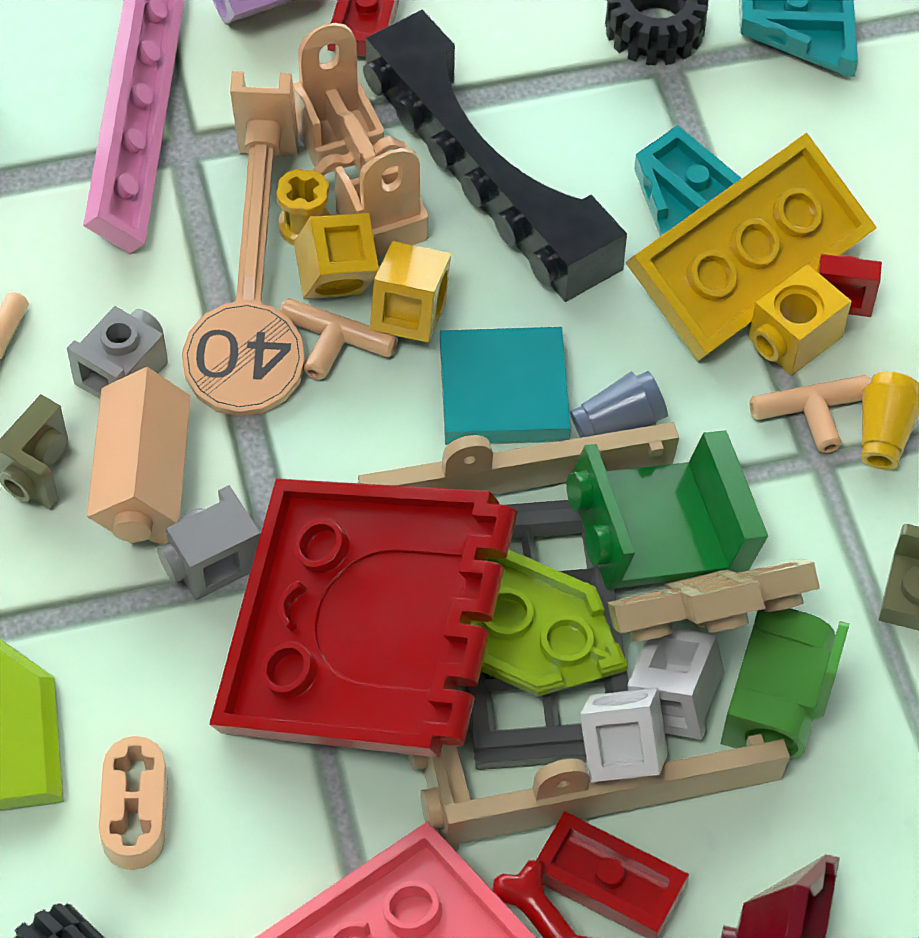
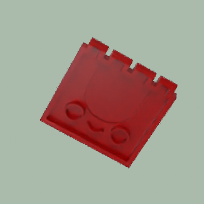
M276 478L209 725L221 734L440 758L442 745L463 746L475 697L467 692L456 690V685L468 687L478 685L490 632L483 627L471 625V621L491 622L493 620L504 567L498 563L486 561V558L504 559L508 556L517 510L510 506L499 504V501L490 491Z

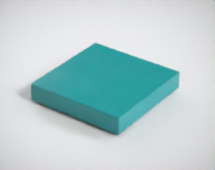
M562 327L440 330L445 445L470 435L483 436L490 443L570 440L571 426Z

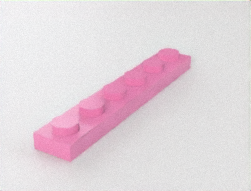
M123 0L83 226L129 254L144 246L146 242L184 0Z

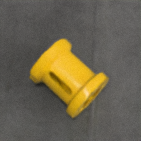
M295 169L285 173L278 181V189L276 191L277 202L283 209L278 218L279 233L291 245H294V241L310 217L330 215L325 208L328 202L329 183L322 174L315 170Z

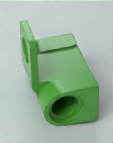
M792 608L764 612V609L757 610L727 712L720 744L732 748L746 747L748 736L761 734L764 743L784 739L790 756L789 760L800 758L805 753L813 721L824 716L850 623L839 621L835 635V631L830 624L806 612Z

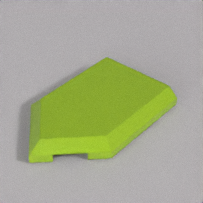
M510 549L508 556L504 559L486 558V561L502 565L504 573L493 620L491 622L471 621V625L483 627L490 632L481 668L482 672L538 697L628 670V665L620 645L615 642L605 618V609L596 587Z
M0 639V810L64 802L55 678Z

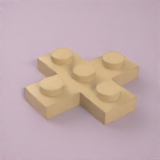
M798 559L740 573L726 569L664 583V590L607 603L613 629L620 634L631 631L632 640L636 642L669 635L672 633L670 622L689 619V621L698 624L699 627L707 626L708 632H718L749 624L748 612L764 609V612H771L804 604L802 593L820 589L815 563L805 559Z

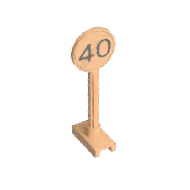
M232 71L230 95L239 153L249 155L236 300L233 303L223 304L204 314L188 332L182 351L185 380L196 398L216 412L237 417L264 414L284 403L299 386L305 364L302 336L291 319L274 307L262 303L273 161L277 155L297 156L298 126L292 73H280L279 88L246 87L243 71Z

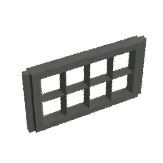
M568 500L507 504L506 506L517 510L511 539L521 538L523 555L537 561L534 537L582 533L587 569L563 570L560 572L583 582H589L590 585L596 587L604 606V615L615 642L619 643L625 657L622 634L613 629L607 603L616 600L615 589L606 590L598 565H592L589 561L585 546L586 531L579 511H574ZM482 671L477 686H466L467 693L475 697L470 716V726L476 770L548 764L563 759L587 760L581 723L559 725L555 692L542 695L546 726L496 730L491 692L518 690L520 688L495 677L489 678V674ZM627 671L583 683L604 682L605 693L629 691L627 687L629 683Z

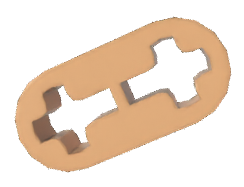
M126 737L114 743L105 754L102 768L99 815L100 839L104 853L109 861L119 868L128 870L145 868L155 862L161 854L165 842L168 784L163 752L159 746L145 737ZM131 761H144L146 770L142 771L140 775L139 792H130L125 772L130 770ZM128 813H138L143 834L138 835L136 845L124 846L121 837L122 834H126L128 829Z

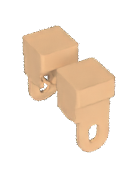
M340 23L324 24L313 29L304 37L299 45L298 64L300 81L293 83L298 135L315 167L312 170L319 172L323 176L326 173L335 171L336 212L338 215L370 214L377 256L386 254L392 241L410 245L426 241L428 239V212L420 199V162L414 150L406 146L404 141L390 136L384 137V128L362 85L358 83L357 43L352 30L345 24ZM327 44H335V57L330 62L320 63L319 52L321 48ZM355 165L360 177L350 180L343 168Z

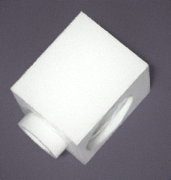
M658 687L590 695L580 713L590 782L660 775L668 751Z

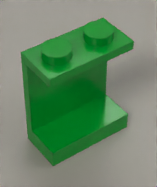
M727 430L704 432L689 462L606 471L597 444L584 445L574 471L569 473L567 477L566 491L569 504L574 511H579L586 531L585 546L587 556L592 565H598L606 590L678 581L726 569L736 573L749 571L768 538L764 523Z

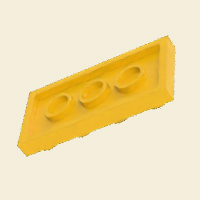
M806 132L636 253L625 263L696 360L699 361L752 322L756 301L806 264L817 271L821 254L840 256L877 227Z

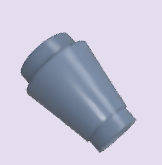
M632 371L582 403L580 407L570 411L572 421L580 438L656 425L657 421L668 417L662 393L649 371L637 376Z

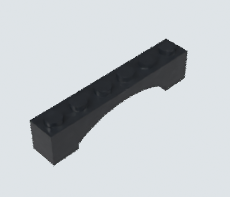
M423 9L366 37V64L363 65V74L370 89L378 96L383 94L395 108L399 121L407 131H415L428 146L434 162L441 169L448 168L461 183L462 190L468 201L477 208L481 206L495 222L496 229L503 241L509 246L515 245L528 259L535 277L541 284L545 286L550 285L567 302L623 271L627 232L592 194L579 199L548 187L528 176L501 156L471 124L452 88L455 78V44Z

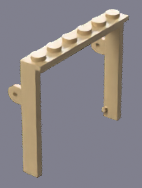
M671 422L499 452L492 451L490 441L487 438L479 435H470L456 439L448 444L443 451L442 461L358 475V483L490 491L494 495L567 482V477L569 473L574 471L584 445L597 444L606 471L673 464L679 435L675 423ZM758 734L748 736L746 747L665 762L660 775L590 782L584 761L580 759H563L552 762L538 770L534 777L533 787L530 789L471 800L457 746L442 745L440 758L408 754L413 770L423 768L428 789H423L420 793L424 820L429 822L430 828L439 829L440 835L455 851H458L460 843L556 825L564 811L582 820L779 781L783 777L790 756L784 739L764 743L762 735Z

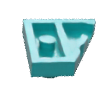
M739 0L740 34L842 75L855 76L858 53L854 0Z
M676 125L643 148L635 156L634 170L660 236L742 179L679 125Z

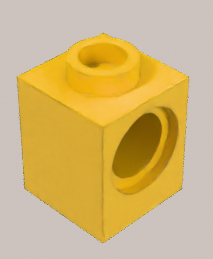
M369 213L310 217L294 241L303 299L361 295L379 270Z
M392 241L374 278L369 330L429 343L446 304L451 253Z
M806 264L755 302L749 339L765 359L772 362L775 361L792 376L843 337L851 300L810 265Z

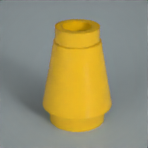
M879 372L874 374L870 384L863 388L861 460L866 465L883 470L898 467L899 459L903 454L919 416V382L914 378L898 372Z

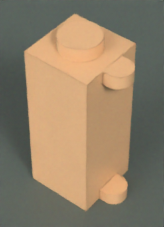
M145 367L101 388L87 518L113 532L117 538L128 541L131 544L147 539L158 544L168 543L166 528L177 523L180 519L191 395L149 367Z

